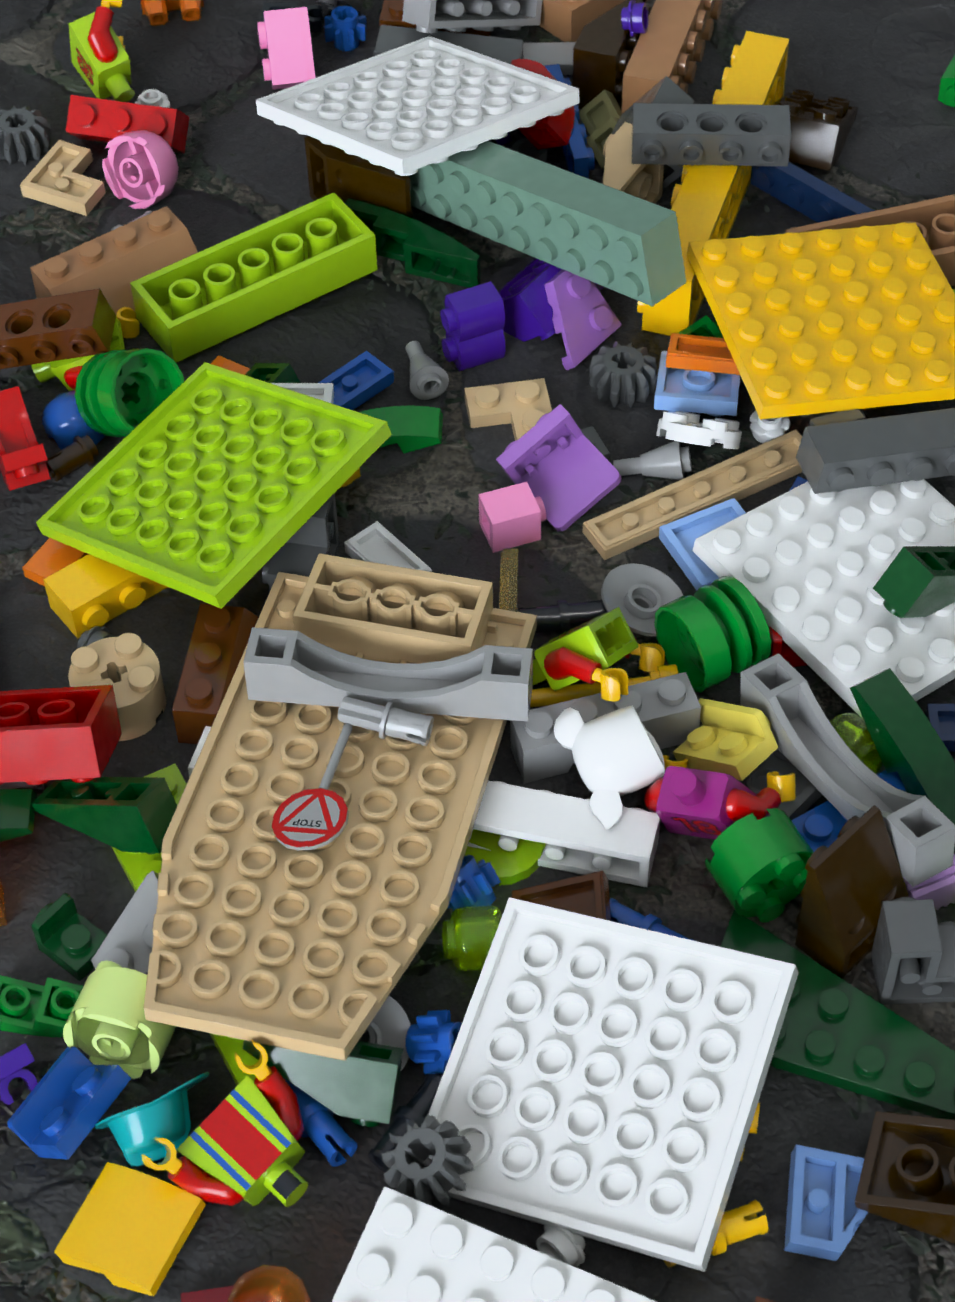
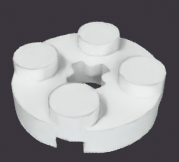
M676 411V413L663 412V418H659L657 436H666L665 438L669 440L709 447L716 442L724 444L723 448L739 449L742 431H739L740 422L715 418V420L703 419V423L699 422V414Z

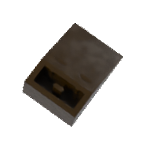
M625 0L585 25L573 48V87L579 88V109L586 106L604 90L613 93L618 105L622 102L623 74L641 33H636V37H631L630 31L623 30L622 8L628 7L630 0ZM635 0L636 3H646V0ZM647 7L648 16L651 12V7Z
M793 89L792 93L785 94L773 105H789L791 142L788 161L830 171L837 164L857 115L858 107L850 106V101L841 97L830 96L828 101L814 98V93L808 90Z
M311 136L304 137L310 197L314 201L334 192L344 203L350 198L383 207L413 219L410 200L412 184L409 176L397 175L393 170L381 165H373L369 160L347 154L344 150L332 145L323 144L320 140Z
M875 805L861 818L858 816L850 818L842 827L838 839L828 848L823 845L816 849L805 866L808 873L806 884L801 891L803 902L801 911L796 919V923L799 925L795 945L818 964L841 979L872 951L882 902L909 896L881 810Z

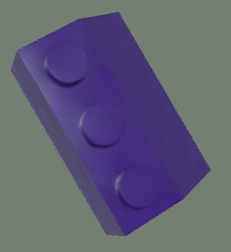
M534 258L498 291L503 299L505 309L504 332L523 342L536 337L545 340L555 334L552 320L553 310L548 303L544 284L562 270L561 268ZM594 283L599 291L604 288V286Z

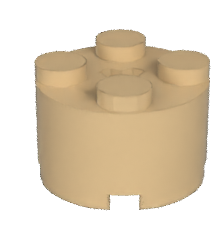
M124 633L118 637L104 638L88 646L80 647L72 653L71 666L68 673L70 687L113 685L122 732L119 741L140 737L157 724L156 718L162 710L164 713L166 707V694L160 664L154 651L143 643L138 635Z

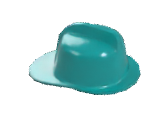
M209 1072L189 1080L152 1102L101 1120L95 1124V1128H110L126 1161L131 1166L138 1167L144 1165L141 1157L142 1154L149 1157L153 1162L166 1157V1148L153 1138L161 1137L170 1140L174 1144L176 1152L178 1151L177 1148L187 1139L191 1128L187 1090L208 1077Z

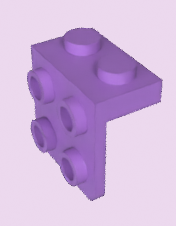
M561 404L551 412L543 415L533 428L520 439L510 443L505 451L496 458L514 484L527 482L534 497H541L546 510V520L557 531H564L619 485L622 479L618 470L585 437L570 413Z

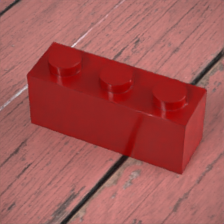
M71 95L66 132L79 139L108 143L126 132L145 130L161 136L171 146L173 152L185 153L190 117L178 109Z

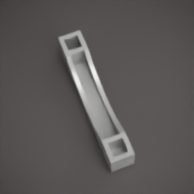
M253 627L251 629L243 661L248 700L339 707L343 697H351L386 706L387 702H393L394 707L413 713L528 722L533 688L532 648L485 645L468 654L443 661L420 664L388 663L341 653L314 641L299 631Z
M779 653L741 672L740 706L760 709L767 716L771 723V731L779 747L778 750L847 820L853 816L861 818L874 805L881 810L902 876L912 887L953 865L955 825L926 796L913 795L895 788L863 764L831 725L818 704L807 680Z

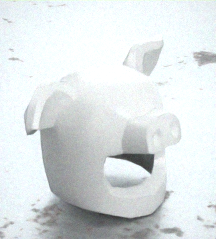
M633 705L615 710L586 723L583 722L579 711L571 707L564 709L556 719L554 726L555 739L564 748L572 750L579 775L589 791L593 793L589 806L594 815L603 823L605 829L616 825L622 817L624 807L620 796L638 791L664 777L665 763L660 747L641 722Z

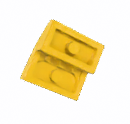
M107 1162L54 1253L65 1264L104 1274L114 1286L155 1296L206 1204L201 1198L166 1181L128 1167Z

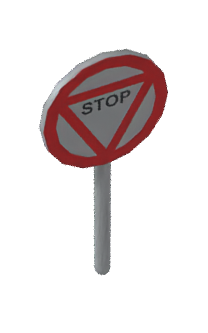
M346 723L343 726L319 788L306 789L291 795L279 805L273 814L272 829L276 840L286 848L303 851L325 846L336 839L347 825L349 811L344 799L336 792L328 789L351 734V724Z

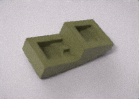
M607 90L602 91L579 111V116L590 135L587 137V143L592 148L601 169H604L605 156L603 155L605 141L612 133L621 114H623L613 93Z

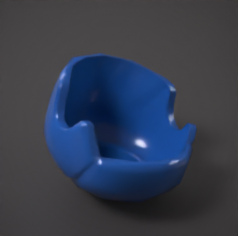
M75 390L57 395L46 405L43 411L42 424L48 438H53L60 449L74 442L73 438L77 435L81 438L88 435L95 445L106 436L100 435L86 424L78 412Z

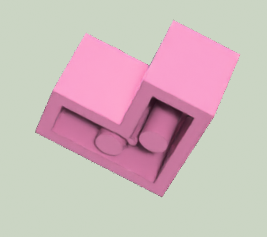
M307 7L264 11V21L257 22L260 50L267 49L268 58L262 59L264 81L271 80L272 89L275 90L289 88L316 78Z

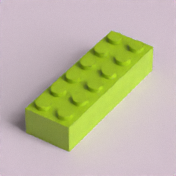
M333 192L130 282L136 318L164 352L177 363L377 271L375 234Z

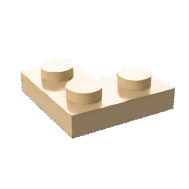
M62 140L56 142L20 184L22 196L85 216L97 205L106 194L103 181L81 175L93 161L91 149Z
M544 378L464 388L470 427L478 428L511 423L515 440L520 439L533 428L543 415L552 411Z

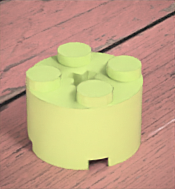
M101 961L95 971L88 976L64 1026L63 1037L68 1047H79L90 1056L88 1060L93 1065H119L132 1079L141 1078L144 1070L151 1069L152 1074L158 1069L176 1026L146 1020L144 1013L146 974L121 967L112 961Z

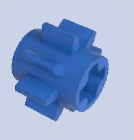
M339 6L331 12V16L324 17L325 41H333L336 49L351 51L359 46L360 41H366V16H358L355 8Z
M473 855L464 856L448 909L452 908L455 912L461 908L463 913L469 916L484 910L496 900L491 887L499 884L501 881L490 862L485 863L484 859L476 862Z
M450 1010L428 1011L427 1015H418L416 1017L417 1024H412L406 1034V1050L409 1058L414 1063H424V1074H443L462 1023L451 1022Z

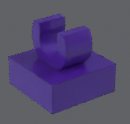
M26 1043L0 1056V1100L6 1105L14 1102L8 1091V1085L12 1079L21 1078L24 1080L30 1092L38 1084L32 1072L21 1069L35 1061Z

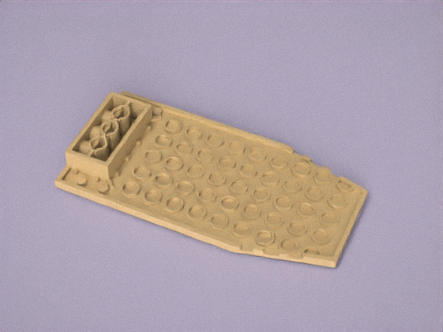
M319 553L309 577L278 572L254 628L299 631L314 641L341 653L367 660L420 664L451 659L468 654L485 645L530 648L537 628V615L493 608V582ZM246 646L162 841V866L158 877L156 914H154L152 930L154 937L152 952L149 956L144 1000L145 1018L148 1021L246 1041L254 1040L260 1044L345 1061L449 906L507 720L423 714L434 716L433 729L427 746L390 736L381 739L377 731L352 725L351 734L328 789L336 792L344 799L349 811L347 825L336 839L325 846L303 851L286 848L276 840L272 829L273 814L279 805L291 795L306 789L319 788L342 728L346 723L338 720L339 707L248 700L243 663L247 649Z

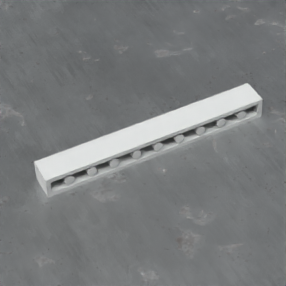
M205 726L189 763V778L210 732V726ZM488 780L473 829L501 835L498 844L506 851L516 850L519 839L545 843L541 858L538 860V866L582 875L603 870L608 880L647 887L658 845L660 818L657 813L645 811L641 808L624 807L622 817L617 824L605 829L603 823L592 812L589 806L590 799L571 797L548 790H535L509 785L501 781ZM468 842V846H470V847H475V848H480V849L489 850V849H486V848H483V847H481V846H478V845H475V844H473V843Z

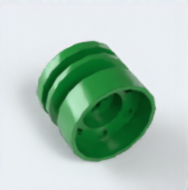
M141 348L118 351L110 350L95 354L83 365L76 379L75 399L78 412L86 424L100 435L126 437L184 382V376L176 362L159 350Z
M732 576L718 578L711 585L700 587L694 596L683 595L659 607L655 613L654 626L658 643L665 651V659L668 665H677L678 674L686 672L694 692L702 693L726 681L731 672L741 673L751 665H756L770 656L772 643L764 614L751 592L743 583Z

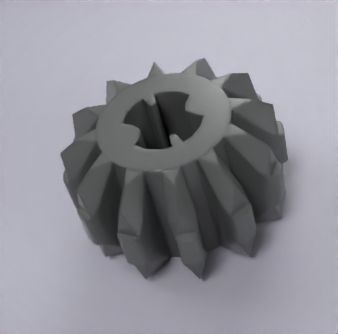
M13 105L12 110H0V160H7L10 165L15 164L17 161H22L26 165L27 160L33 159L38 161L40 160V154L49 152L50 136L52 134L50 125L47 124V119L42 115L41 110H31L29 105L22 109H17Z
M615 341L612 348L601 346L598 355L592 356V361L590 362L589 384L591 391L597 393L599 402L611 400L614 408L619 403H625L630 409L635 401L646 403L649 394L654 393L657 384V364L655 358L648 354L647 347L636 349L633 341L627 346H621L617 341Z
M427 1114L421 1127H419L414 1120L406 1119L407 1133L403 1137L399 1134L390 1133V1141L396 1149L381 1154L383 1157L382 1161L390 1168L384 1174V1179L391 1188H397V1192L425 1204L431 1205L434 1197H436L442 1205H449L450 1196L448 1191L452 1187L456 1190L466 1191V1183L459 1175L474 1170L473 1162L469 1157L465 1156L471 1150V1145L465 1136H458L459 1129L451 1121L446 1120L440 1125L435 1116ZM427 1158L432 1161L428 1166L423 1163Z

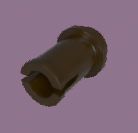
M78 435L75 436L72 444L47 457L46 465L48 472L56 482L85 464L89 466L95 464L94 459L99 457L100 454L88 435L82 438Z

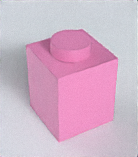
M527 482L478 494L479 523L493 553L541 540V522L546 521V510L541 497H534Z

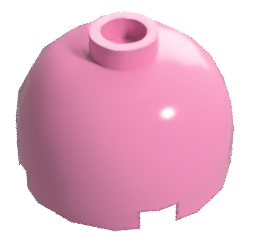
M145 130L131 131L121 134L108 142L106 148H109L108 157L103 159L102 167L106 182L119 200L125 197L135 202V204L129 207L146 209L171 193L178 179V163L171 146L161 136Z

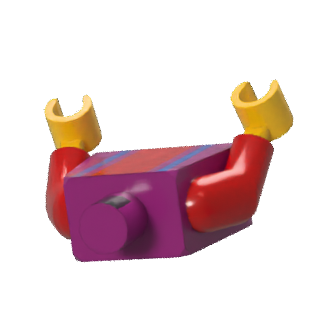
M663 755L665 763L664 777L656 780L647 789L645 805L648 810L658 814L669 833L716 839L726 828L749 814L753 813L757 820L770 815L766 809L778 808L781 802L794 801L796 799L795 773L779 775L777 771L768 772L767 788L755 794L732 775L687 768L688 759L671 761L668 755Z

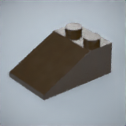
M876 1111L854 1201L856 1208L955 1244V1120Z

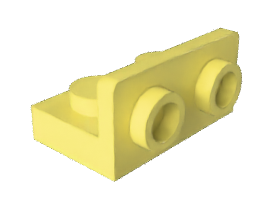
M700 698L698 700L701 705L700 720L703 725L690 732L687 740L676 748L673 754L677 761L688 759L687 768L732 775L737 780L743 781L779 747L771 731V723L760 709Z

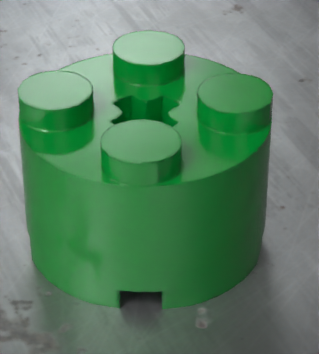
M777 808L766 809L771 816L759 820L752 813L734 822L711 845L710 848L715 854L712 861L707 858L705 861L706 868L735 911L745 917L757 916L762 923L770 922L779 917L785 909V904L801 893L806 884L808 873L805 866L810 856L814 853L786 812Z

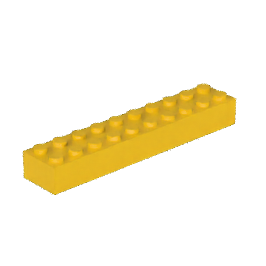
M746 31L741 45L735 44L733 48L731 67H725L721 81L722 90H715L712 104L773 105L784 95L789 39ZM683 166L682 184H676L671 198L672 208L670 210L675 211L677 216L687 283L653 307L638 301L637 312L643 314L642 330L671 336V333H680L695 322L705 295L687 257L689 242L706 241L709 239H728L750 183L752 166Z

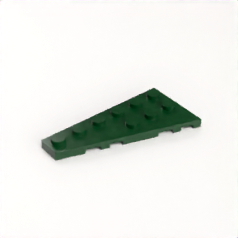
M733 910L721 947L795 964L799 972L770 1066L934 1118L955 1120L954 1050Z

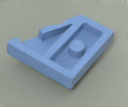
M798 1144L795 1145L790 1157L784 1251L832 1261L839 1259L868 1214L867 1211L856 1208L854 1202L865 1158Z

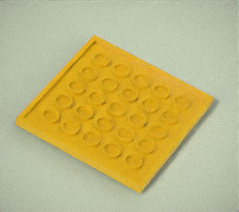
M916 222L689 242L687 257L760 420L955 399V293Z

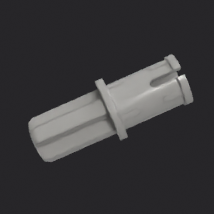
M343 697L338 709L339 721L377 731L381 739L390 736L427 746L431 737L434 716L396 708L393 702H387L386 706L351 697Z

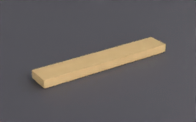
M795 429L583 522L582 533L601 557L607 560L658 537L660 526L732 498L739 501L802 473V469L796 459L802 435Z

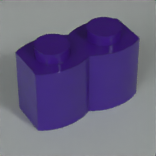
M492 281L446 295L445 308L440 310V316L446 331V338L442 339L441 344L447 361H453L460 372L504 358L505 336L503 328L505 326V309L503 299Z

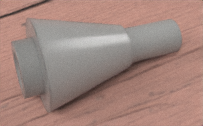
M418 341L409 342L405 349L410 359L411 393L421 400L439 397L444 393L449 384L447 372L424 353Z
M673 441L643 453L640 457L613 460V466L621 476L642 474L643 476L681 480L685 478V472L692 471L689 446L681 447V442Z

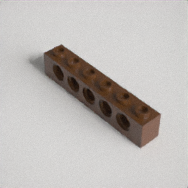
M100 288L0 304V369L84 357L109 351L116 314Z

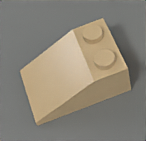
M624 122L617 132L610 134L605 141L603 147L605 165L602 184L656 204L662 197L664 165L632 164V124Z

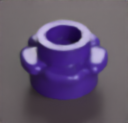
M630 0L628 7L622 8L623 30H629L631 37H636V33L647 32L648 9L645 2L636 3L635 0Z

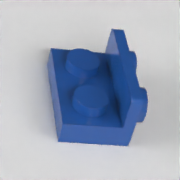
M67 1047L10 1117L7 1125L40 1158L69 1160L132 1078L119 1065H93L78 1048Z

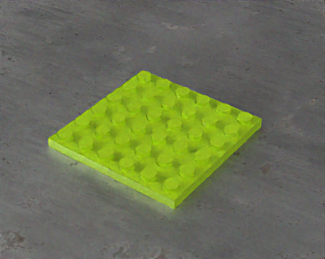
M204 362L51 507L36 524L42 535L222 609L392 434L387 421Z

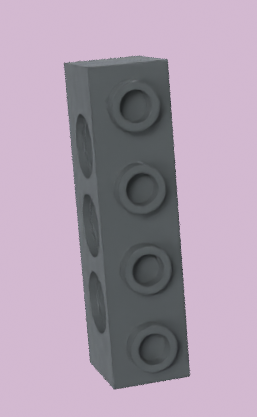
M633 103L632 164L788 166L791 142L789 105Z

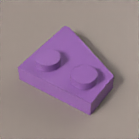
M562 269L544 286L548 303L553 310L552 320L555 333H562L567 354L566 357L561 358L564 368L569 370L582 362L622 324L592 281Z

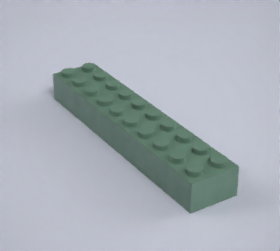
M490 141L478 144V148L474 150L461 151L451 155L445 162L426 165L419 168L417 173L409 175L412 184L410 190L412 207L653 307L687 283L676 212Z

